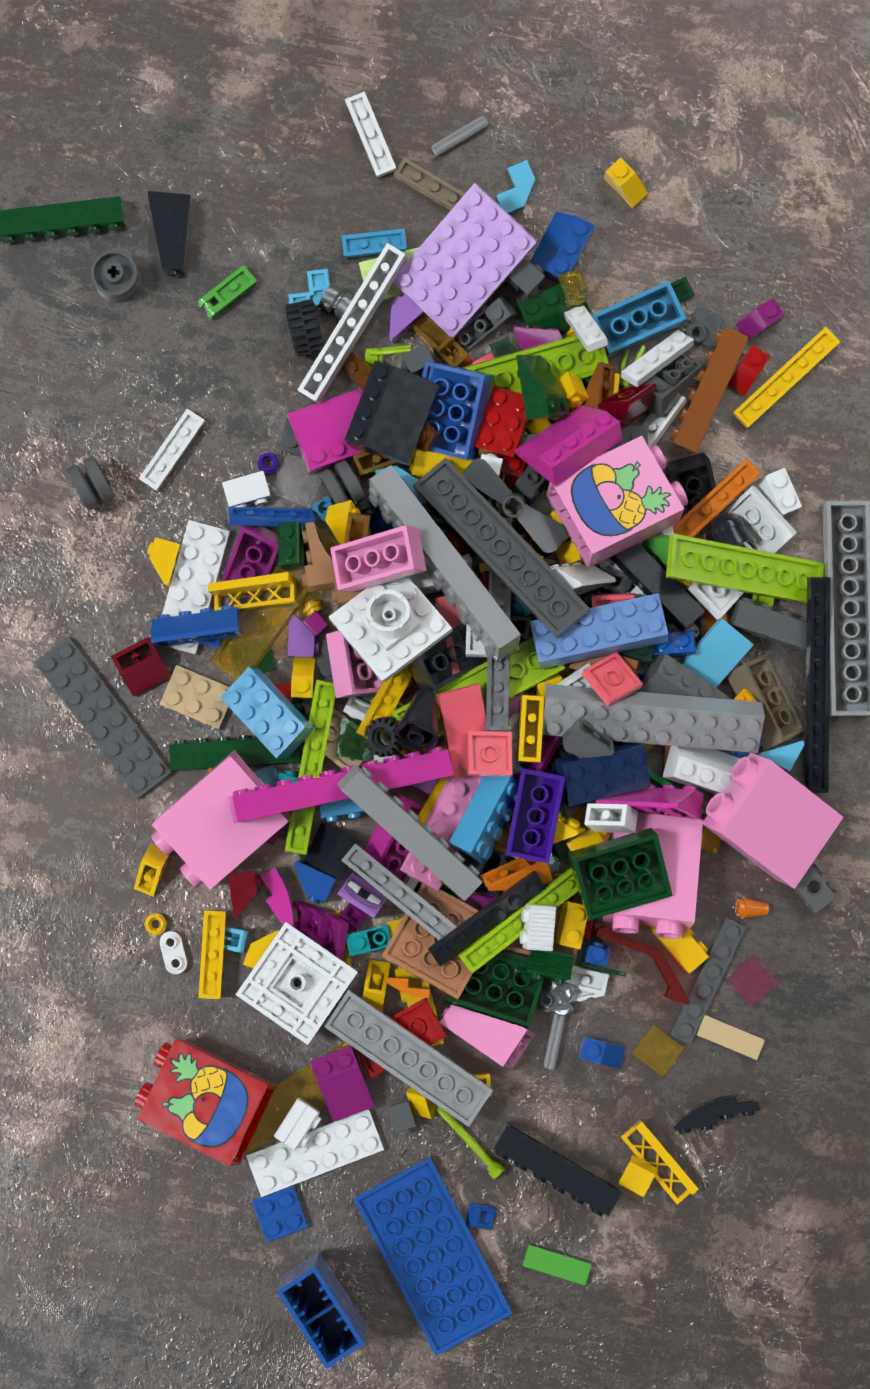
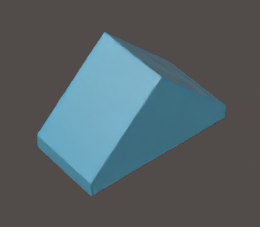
M800 741L760 753L759 756L773 761L785 772H790L804 746V742Z
M225 926L224 949L244 953L249 931Z

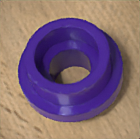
M264 453L258 459V467L265 474H272L278 469L279 460L273 453ZM267 460L273 462L271 467L264 465Z

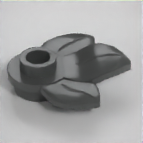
M701 306L692 313L691 324L687 326L685 334L693 338L695 344L702 343L707 347L717 346L714 340L718 333L717 330L723 321V316L715 313L707 315L705 307ZM694 329H697L699 332L697 337H694L692 334Z
M545 979L542 985L543 992L540 993L537 1001L538 1008L543 1012H554L559 1016H566L572 1013L574 1009L568 1001L573 997L577 987L571 983H564V986L551 983L552 980ZM546 998H550L548 1005L544 1004Z

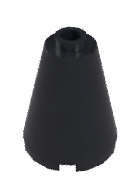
M429 689L416 692L395 728L394 736H397V742L403 747L413 751H418L419 748H426L425 751H429L435 748L438 743L437 696Z

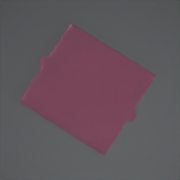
M753 955L742 965H738L737 969L726 978L751 1007L763 997L766 998L767 993L778 984Z

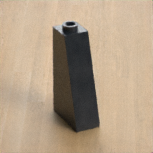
M148 191L162 269L164 273L171 277H179L180 274L185 275L192 210L191 195Z

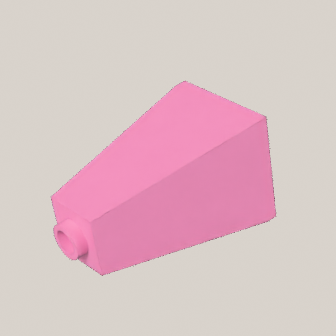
M451 1005L450 1008L447 1007L441 1015L442 1020L440 1023L511 1071L536 1035L524 1027Z

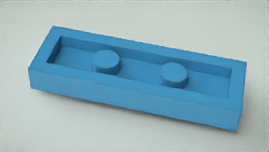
M405 228L341 236L344 258L381 254L387 243L401 252L407 250Z

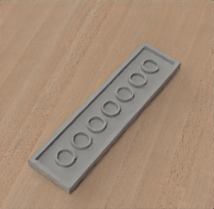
M351 990L346 992L324 1025L329 1031L468 1127L494 1090Z

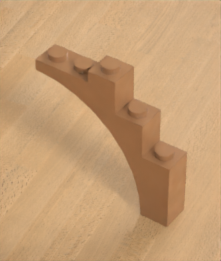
M314 522L305 523V530L302 531L304 544L308 543L309 551H306L307 563L312 565L304 566L305 573H301L303 586L308 587V592L334 588L331 589L332 602H337L338 608H341L365 589L352 593L337 589L333 560L319 540Z

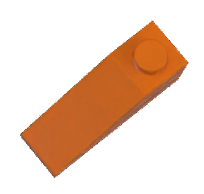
M522 858L515 859L480 875L481 880L489 891L508 890L532 871L537 873L543 884L553 880L548 863Z

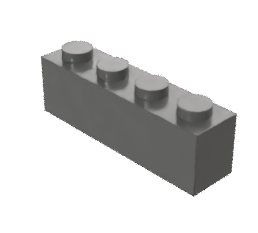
M747 598L737 600L732 605L727 622L735 629L800 651H806V618L799 617V620L792 618L793 614L780 611L778 613L773 611L771 606L764 604L757 606L754 605L753 600Z

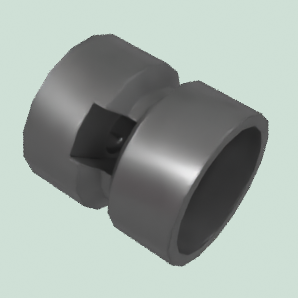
M332 283L323 294L318 307L328 313L334 312V317L340 320L354 296L350 293L343 294V289Z

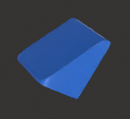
M470 1203L466 1224L475 1228L492 1230L496 1208Z

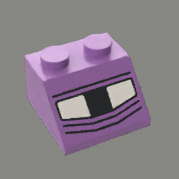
M353 872L338 892L339 896L373 918L376 917L387 900V897L359 874H354Z

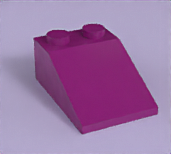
M242 526L221 582L273 574L278 563V536L280 534L262 526ZM245 593V595L251 598L253 597L249 593Z
M351 1045L310 1060L333 1122L375 1107Z

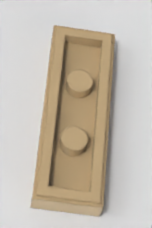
M704 1015L696 1035L755 1060L758 1059L765 1041Z

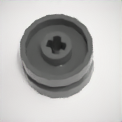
M117 249L107 250L99 254L93 261L90 270L91 280L103 298L115 303L124 302L132 298L138 291L141 282L140 273L133 258L126 252Z
M93 455L83 460V466L87 472L86 475L76 464L66 469L88 511L99 506V501L95 495L96 492L105 502L115 498L106 473L99 466Z
M345 459L335 464V471L339 478L336 479L333 472L328 468L318 473L333 504L348 501V495L356 505L367 499L358 477L351 470Z

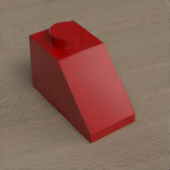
M752 345L727 386L745 397L770 358V355Z
M516 455L515 459L504 457L499 476L503 479V475L506 474L505 484L512 493L516 481L522 475L525 461L518 455Z

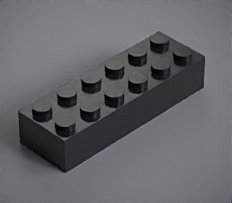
M507 1122L504 1123L493 1142L494 1152H496L497 1156L504 1160H507L508 1157L514 1160V1165L519 1169L533 1171V1177L543 1183L548 1180L552 1183V1188L562 1194L565 1191L570 1193L571 1199L580 1205H583L584 1202L590 1205V1210L601 1217L603 1214L610 1215L622 1194L616 1186Z

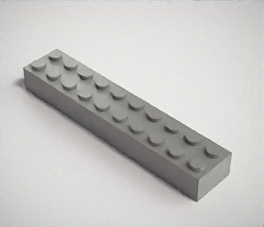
M392 465L370 478L369 500L374 507L378 506L382 511L381 515L387 524L391 523L394 528L404 525L419 528L426 565L424 573L430 574L435 588L438 591H443L448 605L451 608L455 607L459 612L458 617L464 625L468 624L472 629L470 631L477 642L481 641L484 645L483 649L490 659L494 658L496 662H499L518 649L521 636L519 631Z
M826 501L822 506L824 577H831L829 717H870V501Z
M545 684L542 735L562 736L580 718L613 741L758 753L765 714L762 702L636 691L607 706L593 688Z

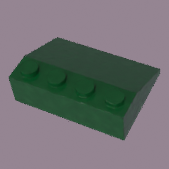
M652 828L568 852L572 872L588 921L673 896L658 834Z
M502 950L472 973L458 1000L447 994L445 1003L528 1029L544 978L543 981L531 980L530 975H525L528 958Z

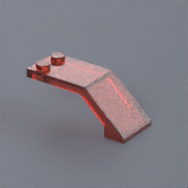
M602 925L601 928H595L594 936L650 955L667 984L664 997L689 1005L690 1000L661 949L618 935L612 930V927Z

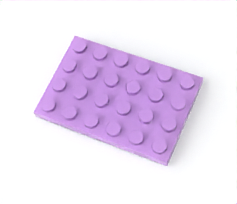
M474 183L400 269L393 283L406 293L449 336L455 338L536 246L538 241L477 183Z

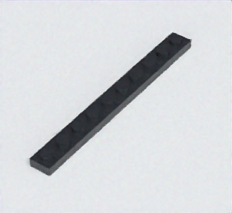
M807 577L805 787L812 793H829L831 577Z

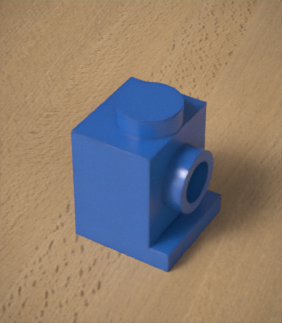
M587 940L582 961L606 967L610 950H607L608 945Z

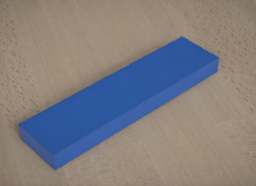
M228 507L227 511L229 525L278 527L279 523L295 521L300 522L303 526L309 522H314L315 524L313 509Z

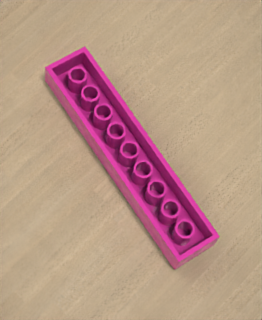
M441 746L425 751L426 754L424 755L417 751L405 754V759H399V756L383 759L382 764H378L377 760L362 764V768L365 767L373 775L371 779L375 783L380 781L388 789L454 775L449 750H442ZM354 765L340 768L341 772L336 774L335 770L319 773L320 777L313 778V774L298 777V782L292 783L291 779L276 782V787L270 788V784L256 786L253 792H248V788L236 790L233 792V796L228 797L233 821L237 823L347 799L349 797L341 791L337 783Z

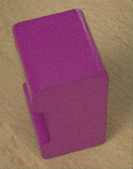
M316 610L303 621L304 625L313 633L316 639L330 628L329 624Z

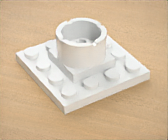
M408 576L366 588L329 616V620L382 683H385L452 632V627Z
M285 922L236 993V996L308 1045L358 971ZM295 979L301 980L302 984L300 987L294 985Z

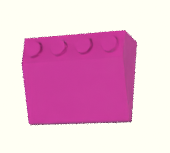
M362 389L287 413L308 474L334 466L343 459L346 461L352 460L354 455L363 452L351 448L344 440L363 393Z
M581 405L570 412V415L564 416L514 451L516 455L556 486L623 440L620 421L607 411Z
M651 785L649 788L596 800V804H627L641 813L701 820L704 794L697 791L696 787L683 786V789H676L675 786L663 785L662 789Z

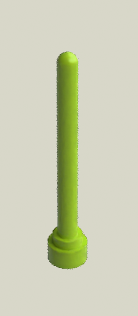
M436 1105L435 1110L487 1165L486 1169L489 1171L488 1174L492 1179L497 1178L506 1169L503 1163L493 1160L452 1115Z

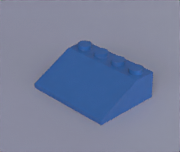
M425 361L422 378L440 386L427 422L440 436L429 451L464 460L476 459L478 449H475L473 445L487 407L493 375Z

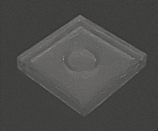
M287 453L270 492L299 506L310 509L322 483L318 473L325 469L308 474L304 460Z

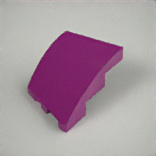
M519 326L513 327L521 350L562 339L559 329L555 328L542 329L540 327H533L532 329L520 328Z
M293 901V907L297 908L298 915L295 928L342 960L349 923L316 906L301 901Z

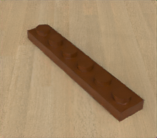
M351 352L341 369L364 390L372 366L357 352ZM426 422L418 442V446L423 451H429L440 436L428 422Z

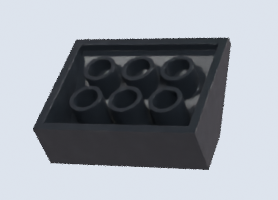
M375 361L344 440L353 449L410 466L440 386L395 366Z

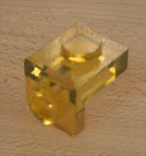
M579 269L559 274L558 280L566 295L565 303L567 307L586 302L588 287Z

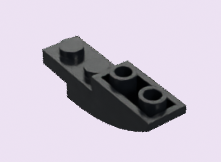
M734 1094L714 1098L687 1111L672 1124V1129L674 1131L678 1130L679 1134L690 1133L692 1128H700V1131L712 1130L714 1125H718L717 1116H720V1119L733 1118V1114L742 1113V1116L755 1115V1111L760 1110L759 1101L737 1102L736 1095Z

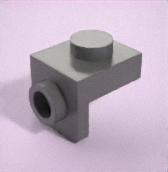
M605 566L603 571L613 576L616 582L605 585L602 588L608 594L627 593L632 583L628 576L624 573H617L611 566Z

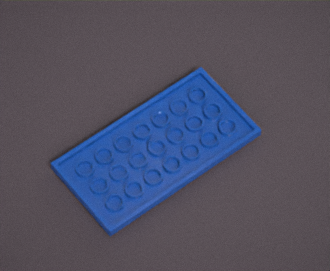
M431 1157L418 1162L353 1198L435 1356L513 1314Z

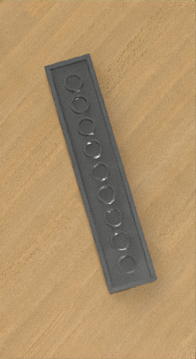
M447 458L443 459L413 485L414 489L556 639L561 637L590 612V608Z

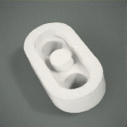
M166 932L160 938L164 963L170 973L180 974L185 971L188 964L182 938L176 932ZM169 938L174 940V945L171 947L167 945ZM174 959H177L180 962V965L177 968L173 967L172 961Z

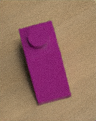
M773 297L735 324V327L739 333L749 337L748 342L782 321L785 314Z

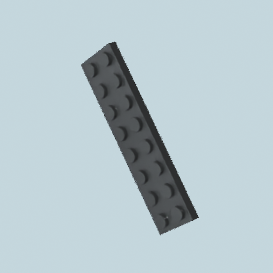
M70 637L64 639L34 662L137 799L172 774V771Z

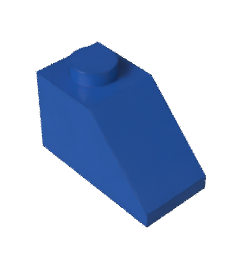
M296 860L294 865L304 892L309 895L307 899L318 904L320 901L326 902L336 877Z
M583 1036L578 1057L594 1063L620 1068L626 1047Z

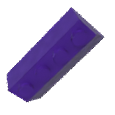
M525 767L522 768L507 845V856L549 864L565 776Z

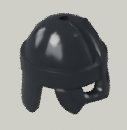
M720 513L710 523L709 536L714 542L737 545L742 542L753 541L744 521L732 513Z

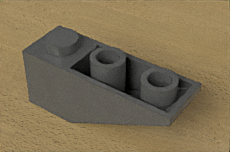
M508 296L499 297L466 324L454 339L468 352L503 328L520 313Z

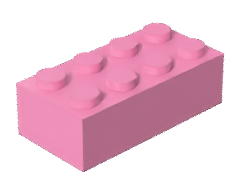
M408 525L330 548L337 589L339 591L352 593L426 571L419 528Z

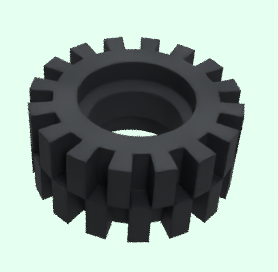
M390 716L381 717L371 721L370 725L366 727V730L369 732L364 733V737H368V740L364 741L365 744H370L367 748L369 751L373 750V755L388 757L397 755L399 751L404 749L397 742V736H394L395 728L400 720L396 721L395 717ZM384 728L391 735L389 745H384L380 738L381 730Z

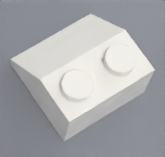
M785 468L756 480L744 490L745 493L754 485L783 517L798 511L802 507Z

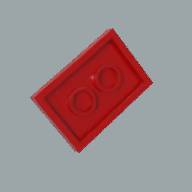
M493 386L473 445L475 449L511 459L516 458L514 450L519 448L528 422L521 393Z

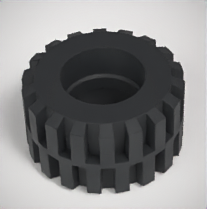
M312 299L287 304L285 312L297 357L321 352L324 343L315 304Z

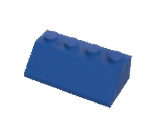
M234 605L221 606V610L213 611V608L200 609V613L192 614L191 611H183L178 613L179 616L170 617V614L158 615L157 619H153L151 625V643L158 648L243 636L240 610L234 608Z

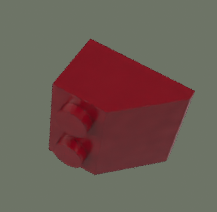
M656 384L623 387L599 403L598 407L620 421L622 429L628 426L627 422L640 418L641 413L649 408L657 388Z
M256 871L228 874L234 918L241 917L259 893V888L262 887L261 875H257Z

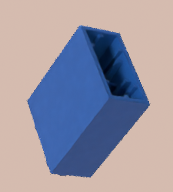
M320 1251L282 1275L277 1293L325 1369H328L365 1344L367 1325Z

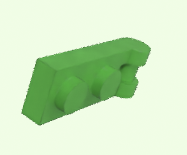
M243 265L198 301V304L201 308L204 307L209 318L213 319L227 306L256 285L257 281ZM214 298L219 302L215 306L211 303V300Z

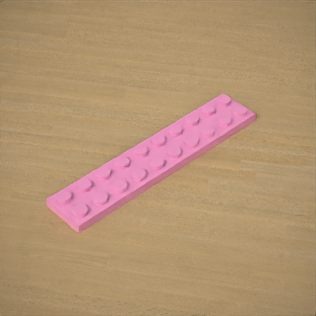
M523 692L509 700V719L514 713H519L520 697L528 695L527 693ZM449 776L425 821L435 831L433 835L437 839L442 837L450 845L448 849L453 853L457 850L449 841L483 776H464L457 779ZM408 853L400 870L433 890L438 891L443 881L413 854Z

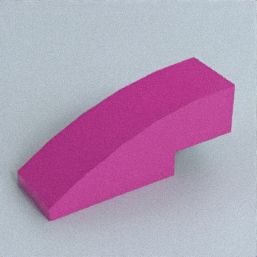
M275 867L261 876L272 893V896L266 899L282 925L287 922L295 928L290 895L282 876Z

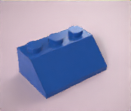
M556 212L530 263L540 266L544 271L543 275L545 278L557 284L567 281L584 251L595 225L576 215Z

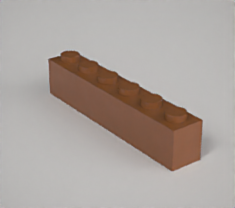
M725 327L723 332L718 331L714 340L717 346L714 351L710 350L705 360L708 366L706 370L701 369L696 381L700 382L697 390L693 388L688 400L691 403L688 409H683L679 417L682 423L680 428L675 427L670 439L674 440L671 446L691 455L697 453L746 345L748 336L728 327Z

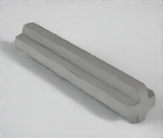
M480 116L431 146L433 153L439 156L488 127L489 123L485 116Z
M555 1013L543 1065L544 1068L554 1070L566 1019V1016H559Z

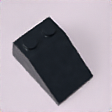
M704 452L666 463L667 467L664 470L667 480L670 484L675 481L679 482L688 500V504L683 506L684 511L680 520L716 487L711 461Z
M461 624L408 664L407 667L420 690L429 689L434 692L484 661L482 657H466V626ZM452 636L454 645L447 648L445 639ZM453 647L455 649L456 658H454L452 655ZM450 662H457L459 671L452 674Z

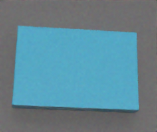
M720 618L697 643L696 654L687 655L681 664L716 688L754 644L723 618Z

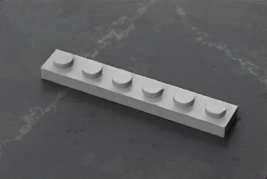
M356 843L342 859L346 865L438 940L457 927Z

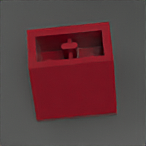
M150 637L111 656L133 697L171 677L156 646L151 643Z

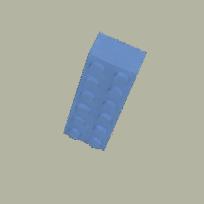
M659 593L590 608L589 613L558 639L539 620L530 621L540 670L605 656L616 651L618 653L668 642V630Z

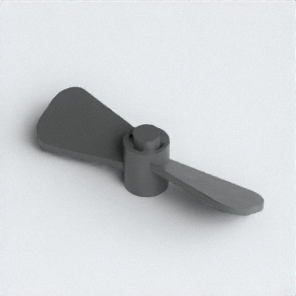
M477 458L467 466L464 471V477L468 482L503 504L504 513L509 517H516L542 551L547 553L553 552L562 544L567 534L565 527L526 504V499L523 495L512 493L486 460Z

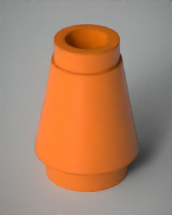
M745 897L736 900L735 913L736 916L742 919L768 915V903Z

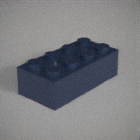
M626 742L613 745L614 753L611 756L580 759L576 755H570L554 759L556 773L565 776L561 801L568 806H573L651 787L645 745L642 743Z

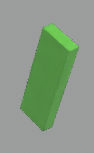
M528 1244L522 1264L524 1267L582 1285H586L592 1265L589 1262Z

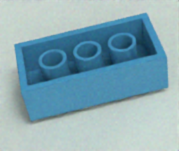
M669 280L591 315L607 338L608 345L604 346L607 359L684 325L687 319Z
M248 667L220 697L277 759L287 760L315 729L258 668Z
M483 776L449 841L460 854L483 865L491 857L492 848L495 842L501 838L503 827L506 821H509L512 817V809L516 803L519 783L513 776Z

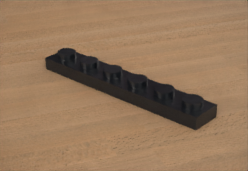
M532 871L428 948L429 952L441 967L546 889L545 885L537 873Z

